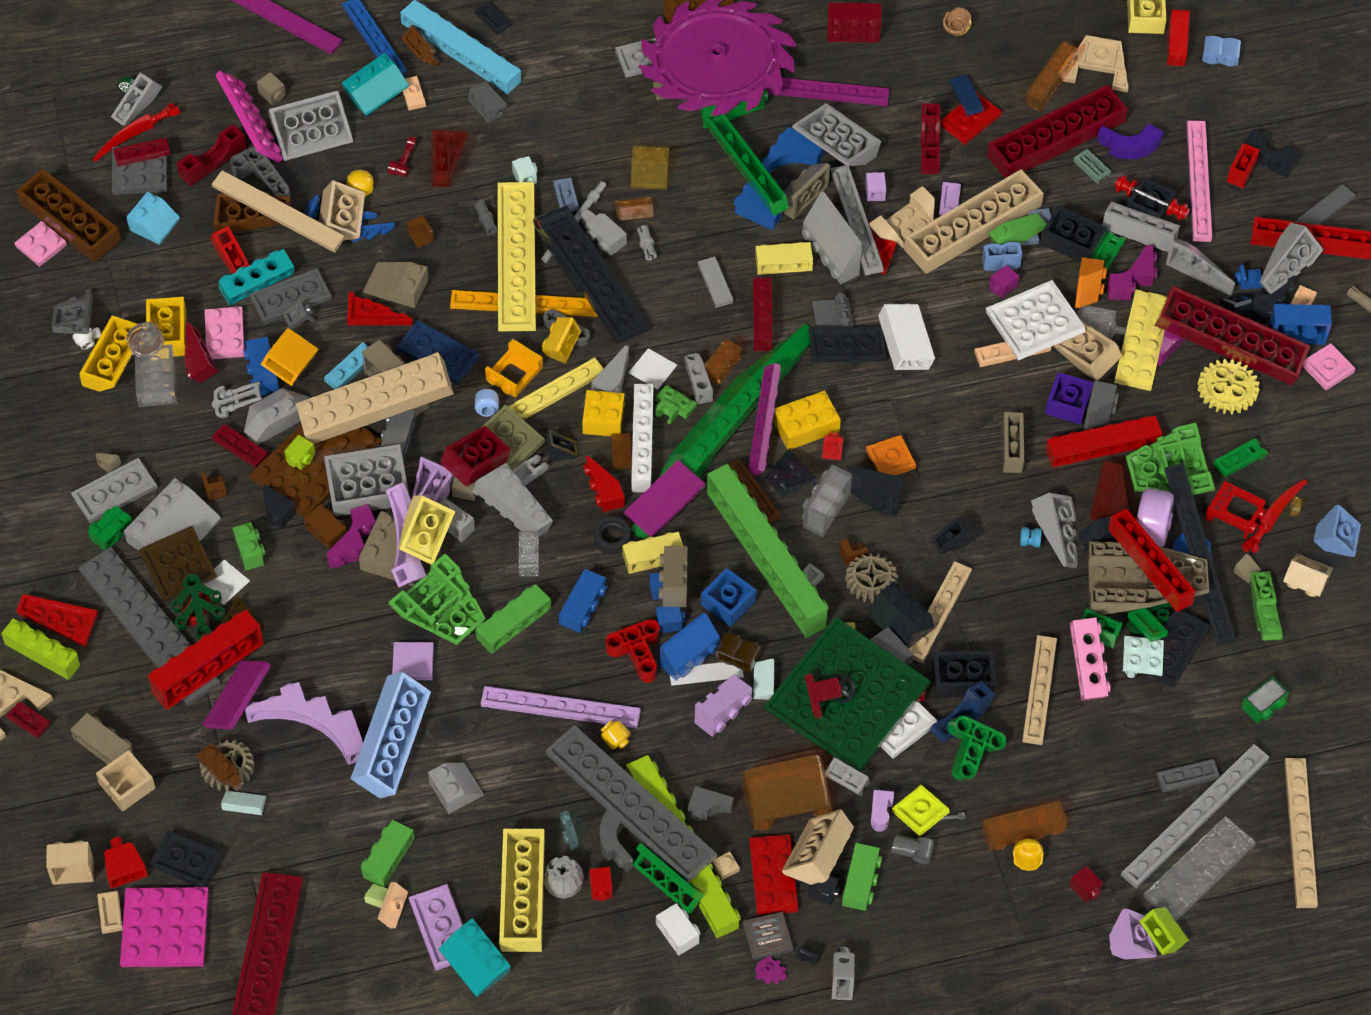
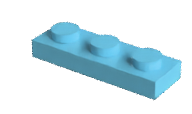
M362 342L324 377V381L334 389L345 386L364 369L362 351L369 346Z

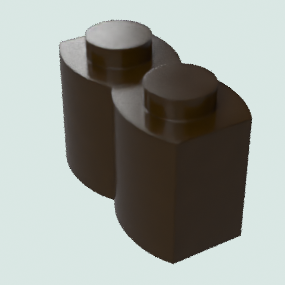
M725 633L715 650V659L746 672L752 671L761 655V646L757 642L743 640L734 633Z

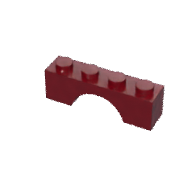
M922 103L921 174H939L940 104Z
M232 124L219 133L217 141L206 153L198 156L190 153L178 161L179 176L189 186H192L247 148L245 134Z
M753 277V351H771L773 341L772 277Z

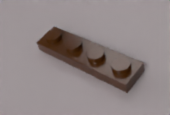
M738 459L728 464L731 470L734 469L740 483H744L747 487L749 496L756 500L760 512L765 513L768 523L770 524L780 519V513L743 462Z

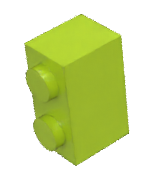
M1166 907L1152 909L1139 921L1162 955L1175 953L1189 941Z

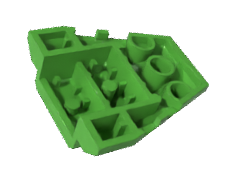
M1196 423L1176 427L1172 430L1171 434L1164 438L1161 436L1157 438V442L1150 446L1145 445L1126 456L1135 491L1143 492L1145 489L1152 488L1171 493L1164 468L1183 463L1192 494L1215 490L1202 451L1201 438Z
M446 554L431 565L430 572L426 577L422 578L407 592L402 590L388 603L402 618L455 645H458L481 622L485 621V617L476 599L472 597L469 586L461 575L459 566Z

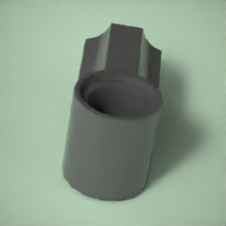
M896 834L892 853L912 857L914 861L921 864H928L935 843L931 839L924 837L913 839Z

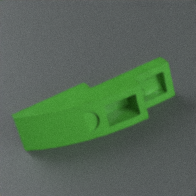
M1270 571L1250 572L1255 619L1262 640H1281L1283 634L1276 609V596Z

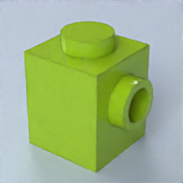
M300 435L285 450L287 463L301 470L305 465L311 463L315 455L314 444Z

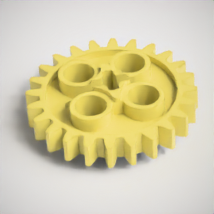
M1224 359L1223 363H1220L1216 360L1215 365L1210 363L1209 368L1204 367V371L1200 373L1197 384L1199 385V397L1204 398L1203 403L1210 402L1209 408L1215 406L1216 412L1223 409V414L1227 410L1230 411L1231 415L1234 410L1241 413L1242 408L1247 410L1248 405L1253 406V402L1257 399L1259 393V382L1256 381L1257 376H1252L1253 370L1247 371L1248 365L1241 367V362L1234 364L1232 359L1230 363H1227L1226 359Z

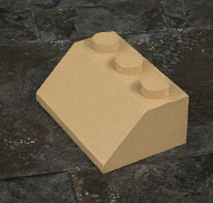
M332 180L323 190L319 222L344 235V240L358 239L360 237L365 192Z

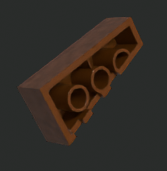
M217 193L213 222L215 232L229 226L232 233L282 225L224 193ZM271 196L292 207L290 197Z

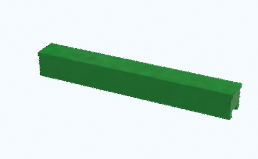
M722 114L712 120L707 118L706 121L710 133L771 214L774 216L788 209L786 195L727 117Z

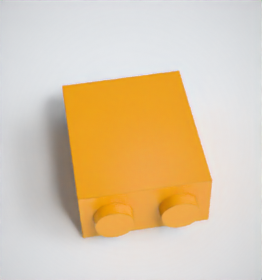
M287 328L266 354L261 365L292 386L312 361L318 348Z

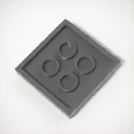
M112 147L113 195L167 192V156L117 167L113 149L120 147Z

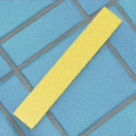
M593 358L508 407L525 420L592 382L604 368L596 358Z

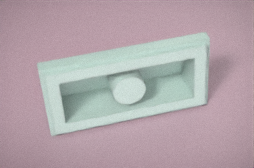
M774 659L756 662L754 666L753 699L769 700L774 693Z
M226 791L221 802L222 810L262 815L266 796Z

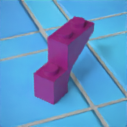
M1147 245L1128 271L1109 275L1108 299L1130 300L1131 294L1135 293V285L1152 286L1153 279L1157 278V268H1154L1157 254L1153 253V245Z
M368 504L350 510L352 520L350 530L327 552L330 569L341 567L352 561H359V556L364 548L361 537H368L375 525V519Z

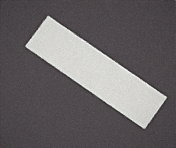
M721 662L694 666L684 678L681 677L675 681L670 676L672 686L729 679L732 675H736L738 678H743L744 676L742 670Z

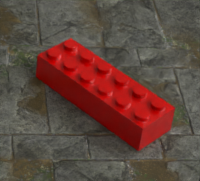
M244 610L241 613L235 614L227 623L219 625L209 635H204L194 645L186 647L178 656L170 658L160 668H155L148 675L155 698L167 711L264 645L260 625L247 610Z

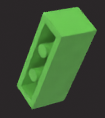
M394 820L391 821L389 826L386 825L384 827L379 842L376 841L374 843L369 858H365L361 865L363 878L384 888L415 839L412 829Z
M859 843L855 844L842 906L866 911L867 905L872 904L874 892H871V888L876 886L878 874H875V870L880 868L882 856H879L880 848Z

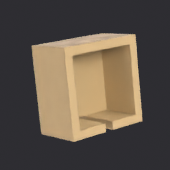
M129 750L96 773L99 785L111 796L122 812L155 789L152 776Z
M55 842L47 845L46 867L53 885L94 882V858L88 842Z

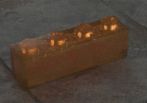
M1062 41L1026 92V105L1039 112L1043 110L1078 60V48Z
M1056 801L985 819L982 823V832L989 850H1000L1007 845H1016L1022 839L1039 840L1047 835H1059L1066 831L1068 821L1061 802Z

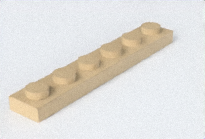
M954 561L928 610L933 617L935 629L909 648L913 653V660L924 663L972 573L971 568Z
M1037 635L1022 741L1025 743L1038 745L1043 743L1057 638Z

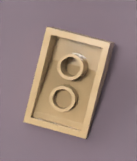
M1082 322L1086 332L1058 343L1054 347L1085 375L1094 381H1098L1122 355L1115 342Z

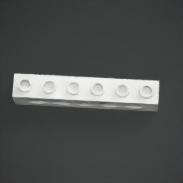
M634 384L632 492H645L651 486L653 384Z

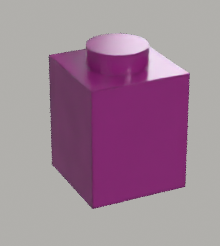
M1005 265L990 277L989 288L994 294L1003 298L1018 287L1019 276L1010 267Z

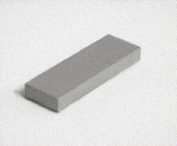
M716 257L698 261V267L715 307L732 304V295Z

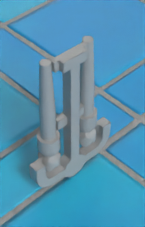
M260 382L226 390L225 386L218 387L214 391V400L212 402L216 415L219 418H226L229 411H235L237 408L261 400ZM255 387V389L238 394L239 392ZM253 394L256 395V398L239 402V399ZM235 401L236 403L229 404L228 407H221L222 405Z

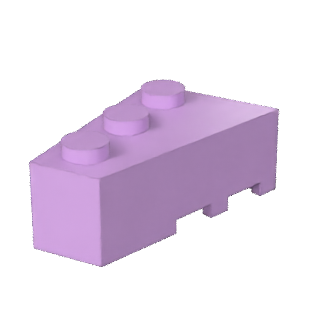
M420 457L412 499L413 496H424L439 503L444 497L447 498L452 490L455 476L444 466Z
M732 675L719 685V690L715 694L710 692L706 696L708 699L704 703L698 702L695 704V724L712 737L717 732H722L726 727V723L730 719L733 720L738 715L739 710L743 706L746 707L752 700V688L736 675Z

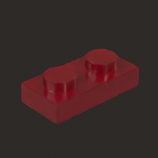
M20 701L6 715L8 720L37 739L51 725L49 720Z

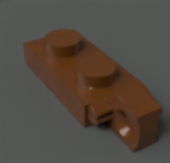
M411 25L401 39L420 61L437 67L441 61L434 55L436 53L435 48L416 26Z
M212 743L196 755L197 760L222 785L230 784L236 791L243 787L242 780L238 777L240 773L237 768Z

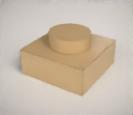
M730 852L712 861V865L721 880L740 871V867Z

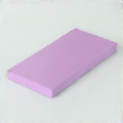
M445 884L408 897L435 971L451 966L438 949L457 929L463 926L449 887Z

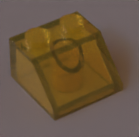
M633 146L631 188L667 190L669 147Z

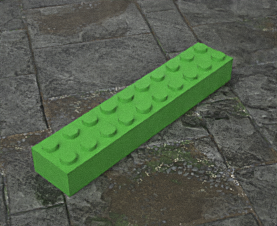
M726 464L708 473V496L805 638L825 629L828 619V605L824 599L821 600L818 596L816 587L809 583L806 572L800 570L796 558L789 554L785 542L780 541L776 529L769 525L765 513L760 512L756 500L749 496L745 484H741L738 480L736 471L734 469L731 470L729 465Z

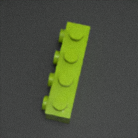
M12 619L1 633L5 645L67 680L80 667L78 654L75 650L63 647L56 639L51 640L47 638L43 632L31 629L23 621L19 622Z

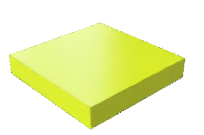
M920 785L892 808V812L921 836L949 813V808L923 785Z

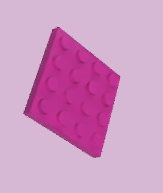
M208 887L126 888L120 957L121 967L204 966Z

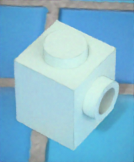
M529 156L512 161V170L517 182L537 183V166L535 162H531Z

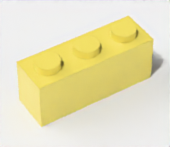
M811 242L756 246L755 258L758 275L812 271Z
M669 532L662 536L648 537L645 540L631 541L622 545L623 557L628 573L631 574L664 566L660 565V554H664V546H683L679 532Z

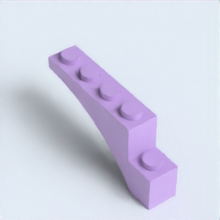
M404 482L386 490L396 526L397 553L395 565L391 571L398 587L414 583L426 577L420 559L398 549L406 513L411 503Z

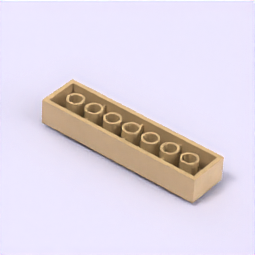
M1019 170L906 236L904 250L927 274L990 237L989 232L1001 224L1028 215L1030 211L1041 207L1044 193L1022 170Z
M435 353L298 402L296 406L304 435L308 441L315 444L453 395L454 393L445 362L439 353Z

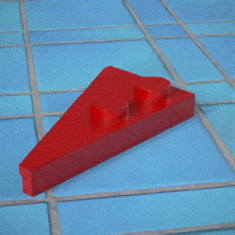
M349 292L348 326L413 325V319L406 314H397L392 312L389 307L374 303L367 298L365 300L355 296V293Z

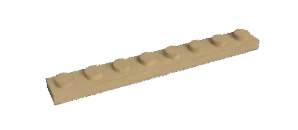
M1285 758L1296 908H1317L1318 901L1306 758Z

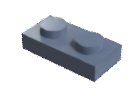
M571 178L553 181L559 208L568 206L571 212L578 211L579 206Z

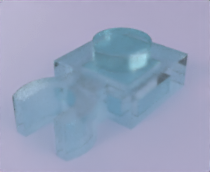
M568 811L560 813V820L565 830L562 832L564 843H569L571 850L579 848L578 837Z

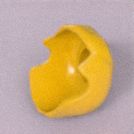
M360 169L350 172L346 184L349 187L365 192V196H368L373 191L374 181L368 171Z
M1026 838L1019 840L1013 849L1014 864L1020 869L1027 871L1036 870L1041 866L1044 855L1042 845L1034 839Z

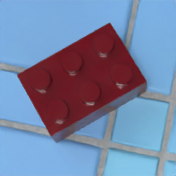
M828 3L827 42H880L881 3Z
M484 425L447 446L440 463L463 485L468 487L478 479L504 465L508 460L511 448Z

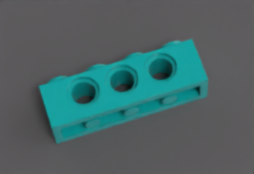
M284 249L276 250L264 259L255 260L248 267L239 268L232 275L223 276L218 281V289L227 304L231 306L249 297L250 293L269 287L293 275L294 265ZM274 266L276 269L269 270L268 267ZM258 274L260 277L253 278L251 275ZM242 282L244 285L236 286L235 283Z

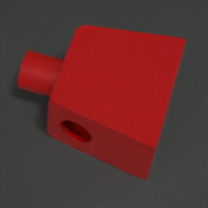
M121 837L110 840L112 848L106 850L104 855L107 878L111 889L148 877L145 864L133 843L123 844Z

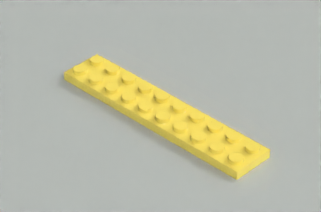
M534 182L498 183V331H536L535 227L533 224V219L535 218Z

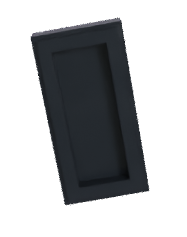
M489 2L475 10V15L496 35L511 27V23Z

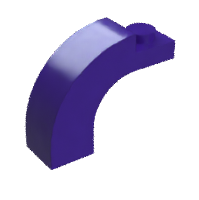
M1148 123L1140 134L1129 137L1117 134L1102 126L1099 130L1097 142L1110 148L1109 155L1121 159H1139L1153 153L1162 143L1164 131Z

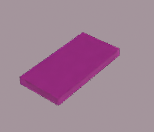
M677 460L624 511V514L649 537H654L706 487L705 483Z
M240 661L204 720L203 725L206 728L232 730L268 672L270 664L265 661Z

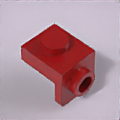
M828 433V436H824L822 459L841 460L843 437H840L839 433Z

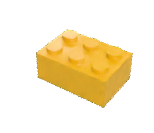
M184 297L146 299V326L154 329V331H146L151 333L148 337L153 338L155 328L162 335L159 345L148 352L149 358L185 356L186 306Z
M825 391L775 408L773 423L787 450L824 438V436H828V433L840 432V418Z

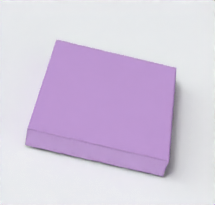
M394 642L392 674L404 672L414 680H432L433 642Z

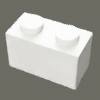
M676 903L656 915V925L679 956L699 944L700 931L695 924H691L688 920L687 912L683 908L680 909Z

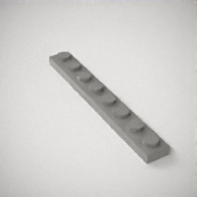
M847 165L831 168V175L848 225L862 243L861 264L865 275L883 272V265L850 168Z

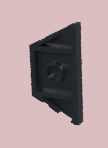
M791 448L783 454L765 475L767 481L780 497L801 491L803 486L812 483L813 486L819 484L816 477Z

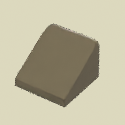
M96 454L98 466L106 472L110 473L121 467L118 455Z
M1248 554L1234 568V573L1247 583H1250V572L1261 571Z

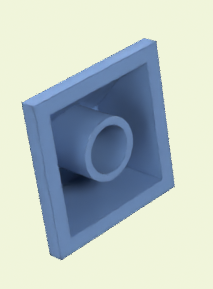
M1339 504L1335 505L1317 524L1314 542L1324 551L1354 557L1361 524Z

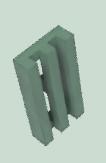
M1088 149L1074 157L1073 162L1097 184L1100 183L1101 179L1104 180L1106 176L1109 177L1111 175V170Z

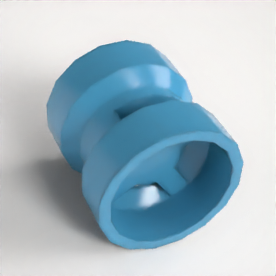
M1022 527L1020 546L1032 545L1033 547L1040 548L1041 529L1035 528L1030 530L1028 527Z

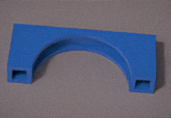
M787 127L784 133H780L778 142L771 146L769 155L764 157L761 163L770 174L775 169L787 164H819L825 156V150L798 131ZM748 182L744 185L741 195L735 198L736 214L772 231L782 218V212L774 216L771 214Z

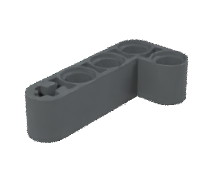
M251 147L231 158L230 164L235 178H244L253 173L269 196H287L291 199L288 185L268 158L257 152L255 147Z

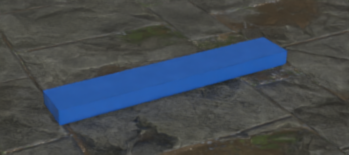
M349 0L342 3L344 10L376 58L385 53L395 63L401 74L406 73V67L360 0Z

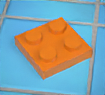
M901 435L866 446V452L875 470L878 472L899 475L916 469V464Z

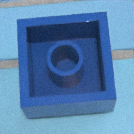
M728 568L701 593V605L730 627L756 602V589Z

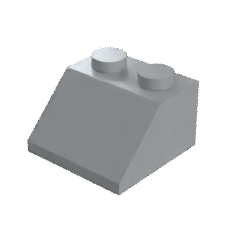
M444 763L428 772L429 783L448 814L484 796L465 763Z

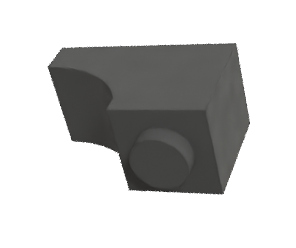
M695 786L688 805V816L697 821H707L713 814L720 812L731 813L734 806V797Z

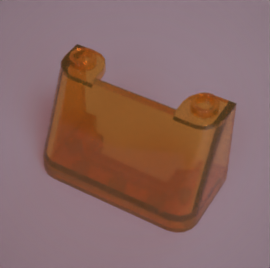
M811 755L751 768L743 773L742 789L754 831L768 830L774 823V819L813 811L815 816H820L833 811L821 756Z

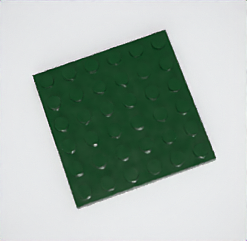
M835 617L763 708L833 758L861 772L929 686L930 680ZM813 674L815 682L836 678L841 675L849 676L855 684L854 695L847 703H839L834 699L819 702L823 717L815 719L805 675ZM846 678L847 692L850 693L851 685ZM842 695V697H839L838 699L842 701L845 700L847 696Z

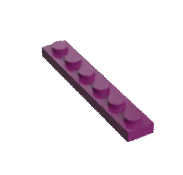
M776 363L764 367L748 467L751 475L763 473L767 466L766 457L770 446L769 438L772 432V419L775 413V399L778 395L777 386L781 375V365Z

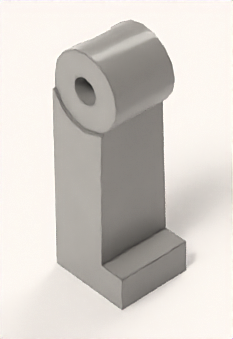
M699 353L685 355V366L694 392L695 402L697 405L712 402L713 389Z

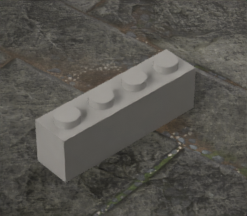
M1111 202L1105 211L1102 224L1108 227L1107 231L1136 240L1145 245H1153V247L1169 252L1172 240L1177 239L1180 225Z

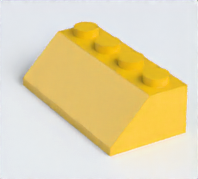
M113 315L111 316L79 373L82 386L98 392L115 387L134 353L129 346V338L142 325ZM145 331L140 332V333H141V335H140V337H139L140 340H141L143 334L145 333Z

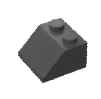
M1094 381L1084 431L1107 423L1110 420V415L1115 414L1119 393H1115L1117 385Z

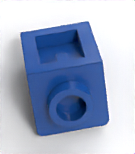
M1239 265V269L1235 273V279L1237 283L1239 282L1240 290L1263 287L1260 283L1262 277L1260 269L1245 270L1244 265Z

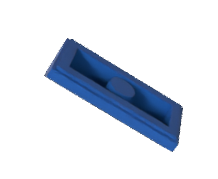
M315 195L307 203L303 213L316 220L321 207L319 195Z

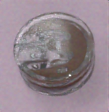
M152 322L137 324L128 332L126 337L132 353L142 358L156 354L164 344V337L159 327Z

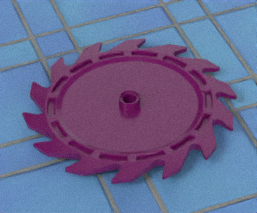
M707 0L694 11H689V2L687 1L677 7L671 23L664 24L661 16L657 18L653 25L656 39L654 44L641 39V52L650 60L653 66L639 65V69L645 77L665 85L652 88L653 93L662 98L686 99V102L678 106L680 110L695 111L715 105L717 107L711 114L712 116L727 114L740 102L746 101V111H749L759 105L766 88H772L775 96L778 95L783 87L780 68H786L792 73L794 72V59L781 46L795 47L796 43L789 34L770 27V25L781 24L782 20L772 14L747 12L756 7V3L741 1L719 7L723 0Z

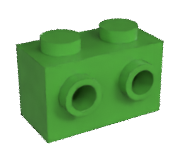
M251 522L233 527L234 538L245 571L264 566L262 556L265 555L263 545L258 544L257 540H260L257 528L253 529Z

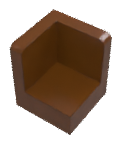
M423 215L406 222L408 235L417 248L434 242L433 230Z
M205 472L201 473L208 501L227 497L225 484L221 476L207 479Z
M847 539L840 541L839 552L846 566L854 562L856 557L861 559L862 554L868 557L867 547L863 548L860 542L850 545Z

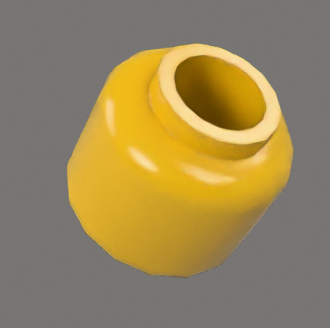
M611 720L601 729V739L610 749L614 750L619 747L621 750L629 743L630 731L621 721L617 720L614 722Z

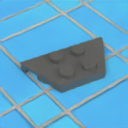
M91 289L86 290V295L79 299L74 296L54 306L52 319L54 333L89 334L93 299Z

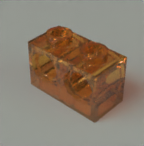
M728 339L721 343L705 363V370L710 380L721 385L741 360V346Z

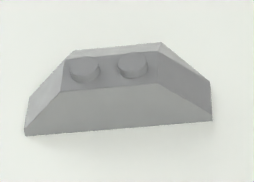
M282 388L250 405L244 429L245 436L251 442L259 445L301 422L296 403L310 399V397Z

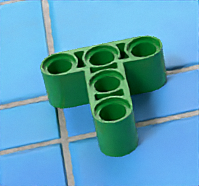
M960 716L948 722L947 728L949 733L962 740L952 767V775L956 780H966L975 776L984 750L993 752L1003 749L1006 745V738L1001 732L969 717ZM958 722H960L962 726L961 730L958 728ZM975 730H977L979 734L978 738L975 736ZM992 738L996 742L995 746L992 744ZM969 748L972 750V757L969 755ZM962 767H965L966 774L962 772Z

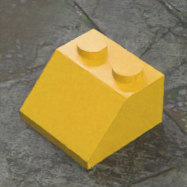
M558 317L556 322H553L551 325V333L544 340L542 350L546 356L566 364L581 333V329L575 319L571 317Z

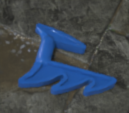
M363 211L362 220L377 218L376 213ZM361 221L360 237L351 241L354 243L364 237L370 240L380 232L381 235H385L395 228L394 223L363 226Z

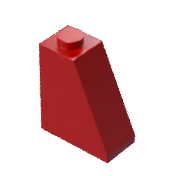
M1172 9L1167 33V65L1185 66L1190 11Z

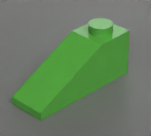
M1036 213L1005 222L990 231L989 235L992 244L1003 245L1008 242L1022 244L1045 228L1046 223Z

